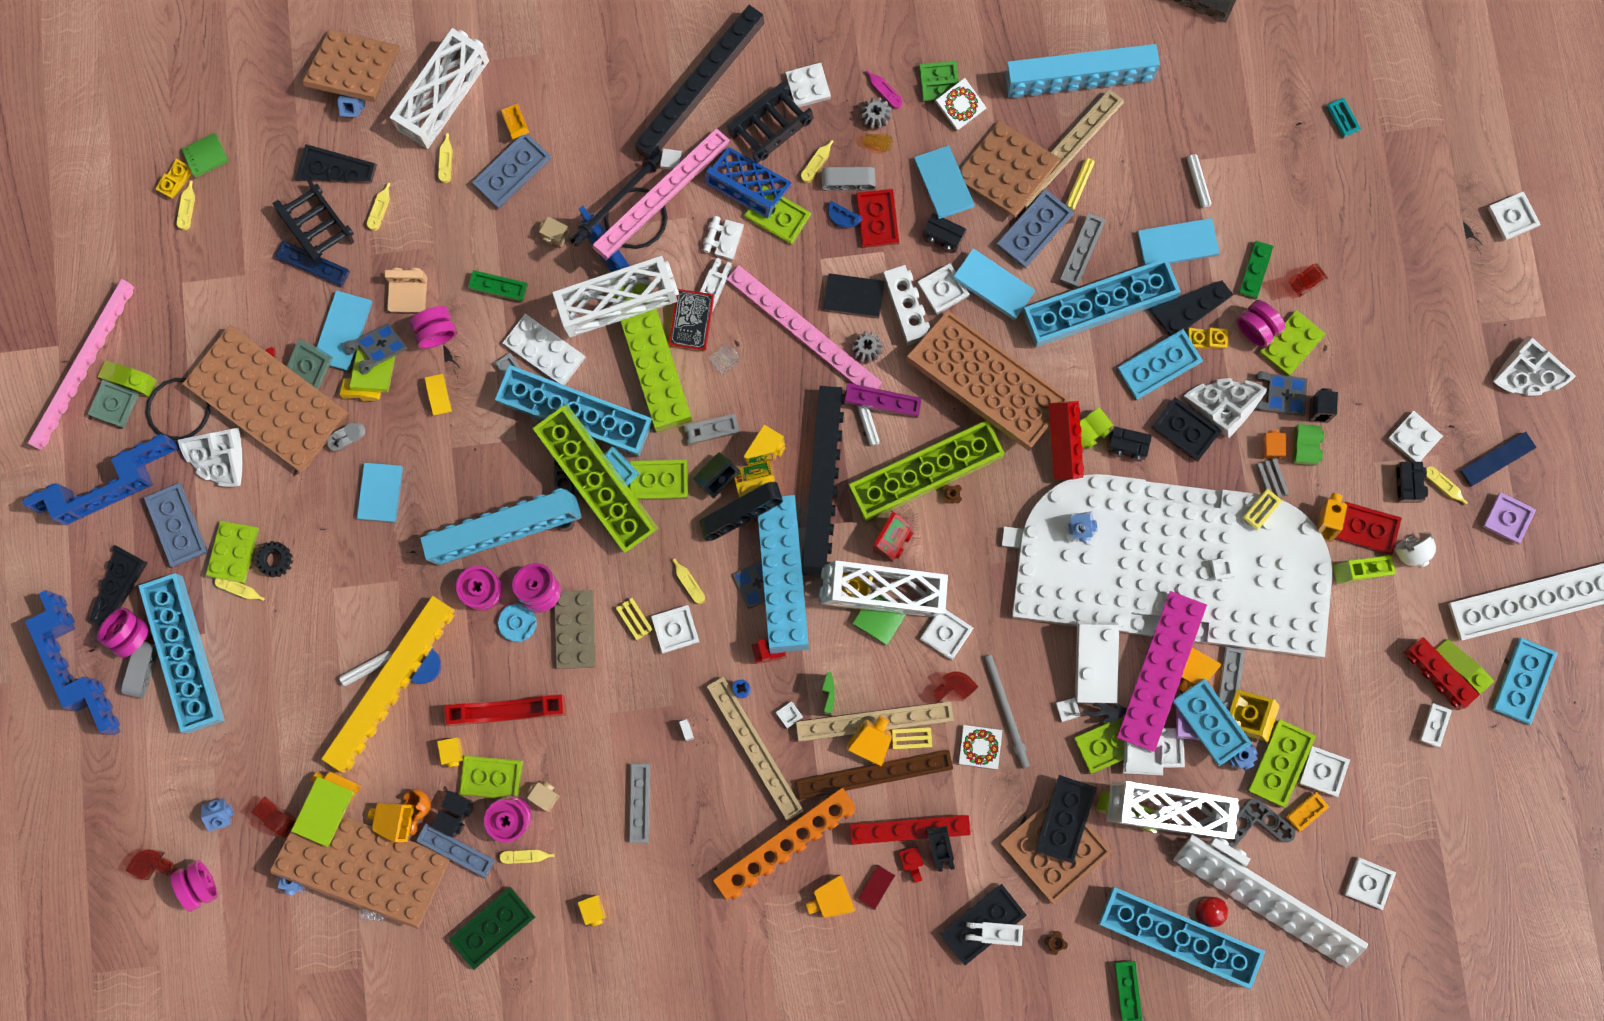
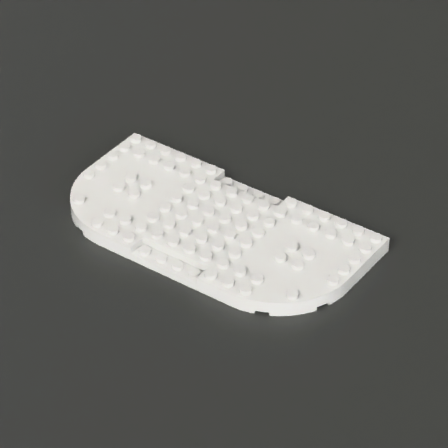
M1084 475L1083 478L1067 480L1051 489L1031 511L1022 534L1012 618L1077 627V621H1113L1119 624L1120 633L1153 637L1168 593L1172 591L1207 604L1194 641L1196 643L1322 659L1325 657L1332 585L1331 558L1326 542L1321 533L1317 532L1318 528L1298 508L1283 500L1256 531L1242 517L1262 494L1170 485L1113 475ZM1266 495V497L1261 501V503L1250 514L1249 518H1253V516L1259 511V509L1270 498V496ZM1274 499L1255 520L1257 524L1276 503ZM1092 511L1093 520L1097 521L1098 531L1095 532L1093 537H1090L1091 540L1080 542L1079 539H1073V534L1069 533L1068 524L1071 523L1070 516L1073 513ZM1231 557L1235 577L1214 580L1211 561Z

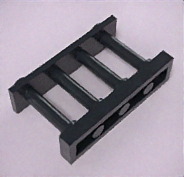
M785 81L778 84L727 125L729 134L733 139L741 136L754 149L752 154L757 164L767 159L771 152L801 128L808 126L814 119L810 107L803 112L789 97L791 93L789 85ZM780 102H784L798 117L788 123L775 109V106ZM766 113H770L783 127L777 134H774L761 120V117ZM752 124H755L769 139L762 146L746 131Z
M308 180L307 182L311 190L289 204L285 203L282 205L279 199L272 204L315 265L319 266L323 263L320 257L323 255L322 252L344 238H347L353 244L352 235L354 233L349 225L345 226L321 195L323 191L318 184L314 185L311 180ZM314 196L321 203L299 218H292L290 216L292 210ZM326 209L331 218L309 232L305 231L303 233L300 229L302 224ZM335 223L338 225L341 232L319 246L315 245L313 247L310 243L312 238Z

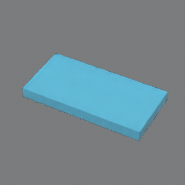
M950 146L914 157L918 171L939 219L974 208V202Z
M1212 218L1139 230L1137 232L1144 265L1167 258L1169 264L1218 256L1220 254Z
M974 248L952 278L1014 321L1036 291Z
M336 290L317 345L318 349L333 357L330 363L331 367L350 372L356 351L351 355L347 354L344 343L349 340H356L362 336L373 304L372 300Z
M1184 329L1120 365L1117 367V370L1137 401L1199 365L1203 360Z
M1518 638L1492 710L1531 725L1557 652L1524 638Z
M1205 678L1173 700L1175 706L1218 766H1221L1252 745L1249 738Z

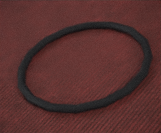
M635 187L632 188L629 192L638 191L648 193L650 190ZM666 206L662 207L664 215L662 229L655 238L644 244L632 245L624 243L622 246L638 249L648 247L659 240L666 229L668 219ZM609 212L604 216L606 231L610 229L608 223Z
M173 378L164 381L153 390L148 399L147 418L149 425L158 435L166 434L160 432L153 424L150 414L153 398L165 385L176 381L184 382L187 378ZM206 402V416L201 425L192 433L181 437L166 436L172 440L193 437L205 426L210 415L211 405Z

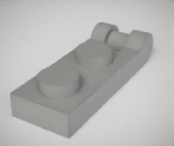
M735 414L684 426L685 433L688 435L687 443L689 446L740 433ZM700 429L701 435L695 436V431Z

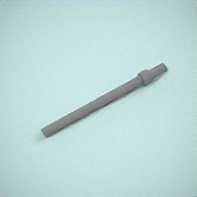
M992 655L986 656L985 660L1015 745L1013 747L1015 754H1018L1023 769L1030 767L1025 753L1027 749L1025 744H1022Z

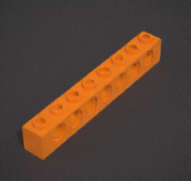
M843 787L714 878V883L726 900L730 897L734 900L742 894L741 889L746 886L751 888L759 882L757 878L762 874L766 877L774 871L773 867L776 864L780 863L783 865L790 860V854L795 851L797 854L807 847L805 844L811 839L815 842L823 836L822 831L827 828L832 830L839 825L838 820L843 816L847 819L853 815L856 805ZM834 804L840 807V813L836 816L829 813V807ZM821 816L824 819L823 826H814V817ZM799 828L807 829L808 836L801 839L797 836ZM782 840H790L792 847L789 850L782 849L780 845ZM767 851H773L776 858L774 861L769 862L765 859L764 854ZM755 862L759 865L757 873L749 871L748 865ZM740 874L743 877V883L739 885L733 883V875Z

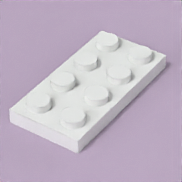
M524 314L503 342V345L562 385H566L586 358L585 355L527 314Z

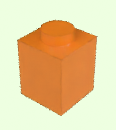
M1269 430L1268 433H1265L1262 437L1263 459L1276 458L1282 460L1286 456V433H1280L1279 430Z

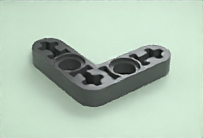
M1251 799L1244 804L1236 816V825L1237 820L1243 817L1247 820V826L1244 829H1240L1237 826V831L1241 832L1239 836L1236 833L1233 839L1234 842H1229V846L1235 847L1255 822L1283 843L1294 840L1295 830L1258 799ZM1257 803V809L1260 812H1263L1264 809L1266 810L1260 819H1258V816H1260L1258 812L1250 811L1252 809L1250 804ZM1267 815L1275 818V824L1271 827L1265 824V817ZM1280 822L1282 823V825L1279 827L1282 830H1289V838H1282L1283 833L1280 830H1276V833L1273 831L1278 827Z

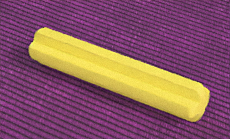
M1090 158L1085 159L1066 202V206L1071 210L1075 209L1095 163Z

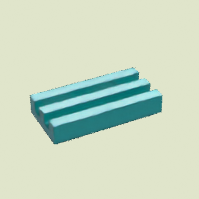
M1344 97L1326 106L1343 139L1361 130ZM1338 104L1342 105L1346 115L1348 116L1352 126L1354 127L1353 129L1350 127L1345 114L1342 112Z

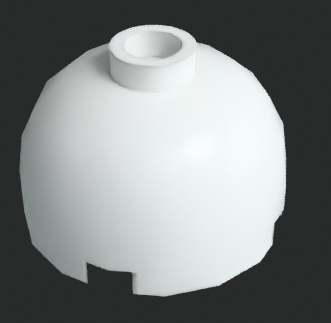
M1430 532L1419 533L1420 537L1417 538L1410 536L1396 545V548H1394L1396 554L1404 564L1418 566L1419 568L1429 564V560L1436 553V544Z

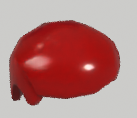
M1218 897L1204 898L1196 906V917L1199 923L1207 927H1218L1227 920L1228 907L1225 901Z

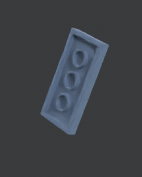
M525 134L512 143L472 183L500 209L552 157L532 137Z
M1045 189L1002 237L997 246L1026 269L1074 215V212Z
M177 483L144 498L170 567L174 568L209 553L181 483Z

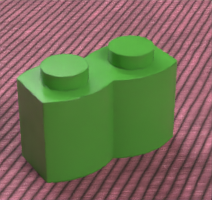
M1297 424L1295 426L1292 464L1316 466L1319 464V461H1322L1323 450H1320V443H1323L1324 431H1321V426Z

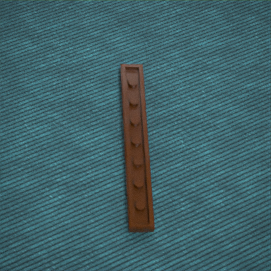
M946 750L886 762L882 766L876 764L796 780L799 800L833 794L842 787L845 791L953 770L950 751Z

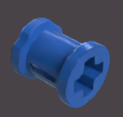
M737 680L733 684V692L738 698L749 696L751 688L746 680ZM745 685L746 692H740L739 694L737 686Z

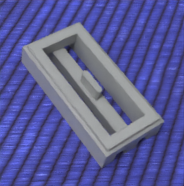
M1276 458L1257 464L1265 489H1269L1272 492L1263 468L1266 466L1276 496L1281 498L1289 495ZM1271 465H1273L1274 471L1276 473L1277 479L1279 481L1283 493L1280 492Z

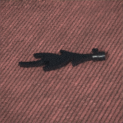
M1093 703L1092 705L1100 708L1101 711H1082L1081 713L1087 716L1107 715L1108 718L1102 722L1111 723L1123 717L1127 708L1118 703H1114L1117 709L1106 704Z

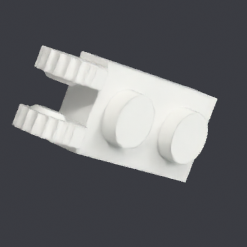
M720 258L715 260L700 291L715 295L713 310L732 267V263L727 262L723 273L717 272L721 265Z
M988 922L966 923V927L982 928V936L968 934L965 940L1022 946L1023 925Z

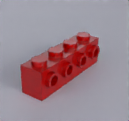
M1079 401L1048 403L1054 480L1083 478L1084 465Z
M1424 637L1417 639L1403 652L1407 659L1421 670V674L1435 685L1437 691L1448 698L1449 703L1458 710L1465 709L1479 696L1476 690Z

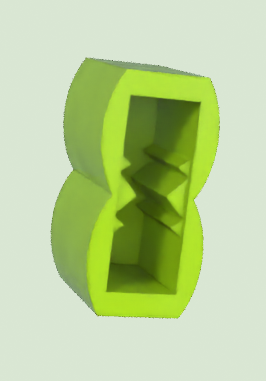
M1100 407L1080 421L1083 449H1091L1097 444L1095 440L1099 437L1104 439L1112 433L1111 428L1113 424Z

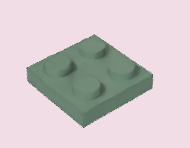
M300 339L297 341L287 367L319 390L333 357Z
M102 380L88 415L125 429L139 394Z

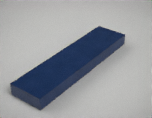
M282 241L275 255L276 259L339 287H343L350 273L349 269L322 257L323 263L316 266L304 249Z
M1524 432L1460 472L1469 486L1472 487L1537 447L1527 432Z

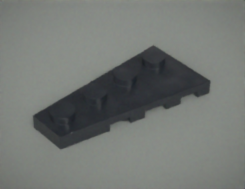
M305 144L295 180L372 182L377 164Z
M1221 280L1155 306L1149 311L1168 335L1172 336L1182 329L1186 331L1230 299L1234 294Z
M114 545L112 550L114 552L112 560H109L107 565L108 572L106 578L101 583L102 590L100 596L96 598L89 619L99 626L102 625L111 613L122 607L147 565L146 561Z

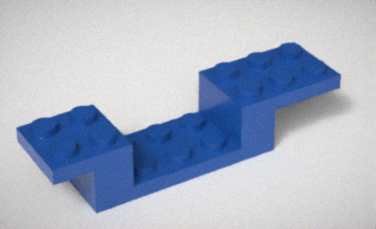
M156 435L151 441L139 443L134 446V449L119 452L116 457L111 459L119 480H111L106 486L94 488L89 494L77 497L74 496L72 490L54 483L48 485L41 492L29 494L28 498L23 499L25 507L38 513L48 510L52 520L69 525L153 486L145 465L179 450L178 444L166 435Z
M47 590L39 593L46 611L26 620L25 623L62 708L79 711L88 706L100 733L109 735L120 733V722L112 713L111 709L113 706L104 695L105 688L102 682L88 677L75 680L67 669L69 667L67 660L60 653L61 646L55 639L75 630L73 624L75 620L72 614L67 611L65 598Z

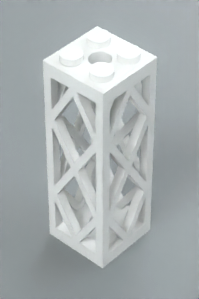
M453 28L450 30L390 116L398 132L429 149L489 62L487 52L483 48L484 45L479 40L468 38V35L462 30L457 31ZM458 51L461 52V58L452 62ZM442 57H444V59H443V61H442V63H441V65H440V59H441ZM460 65V69L447 74V70ZM455 78L446 90V81ZM441 84V93L439 94V85ZM434 87V96L425 100ZM417 95V98L413 104V97ZM433 103V108L420 113L421 108ZM429 116L420 128V120Z
M659 256L554 291L553 296L564 329L569 337H573L678 302L676 295H679L675 280L672 278L673 274L669 262H664L663 256ZM655 277V280H646V278ZM637 283L649 285L641 295L629 293ZM628 285L624 291H619L622 286ZM655 287H659L656 292L650 293ZM608 293L607 296H601L599 294ZM614 295L619 296L617 299L612 298ZM625 297H627V298H631V299H633V300L625 301V300H623V299H624ZM590 299L602 301L594 311L582 309ZM581 301L577 307H571L573 303ZM608 302L613 303L609 308L603 309ZM579 313L584 314L585 316L579 317L576 315Z
M833 561L822 568L821 578L823 579V587H821L819 593L820 599H822L821 604L925 617L945 614L948 575L844 561ZM843 572H844V573H850V574H848V575L842 577ZM864 575L872 576L884 587L879 588ZM857 576L871 587L874 592L863 596L846 581ZM883 578H891L898 580L889 584ZM912 581L922 583L925 587H927V593L924 592ZM906 583L922 597L912 602L895 587ZM841 587L846 588L857 598L848 596L841 590ZM891 591L906 604L898 603L885 592ZM878 595H881V596H882L884 599H886L887 601H879V600H871V599L874 598V597H876V596H878Z
M1128 781L1111 782L1107 822L1211 838L1234 839V835L1237 832L1236 816L1239 812L1238 799ZM1157 794L1158 796H1160L1166 803L1169 804V806L1165 807L1153 795ZM1168 796L1180 797L1184 799L1178 802H1174ZM1148 798L1160 810L1148 815L1136 803ZM1205 801L1213 808L1212 813L1201 803ZM1196 806L1207 818L1196 822L1185 810ZM1131 807L1135 811H1137L1143 818L1139 819L1134 813H1132ZM1180 814L1191 825L1187 826L1175 815ZM1171 818L1177 825L1160 822ZM1211 821L1210 824L1202 827V825Z

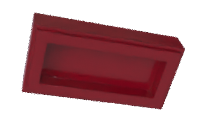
M878 865L858 900L875 910L895 875Z

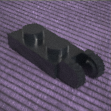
M947 826L927 829L938 872L943 871L942 862L948 861L951 870L955 869L954 854Z

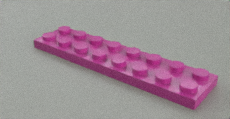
M1169 591L1117 739L1155 752L1207 604Z

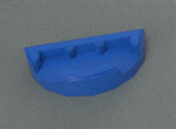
M830 201L828 206L829 215L838 227L852 228L863 219L854 212Z
M431 649L411 679V682L427 684L439 676L441 660L439 654L434 649Z

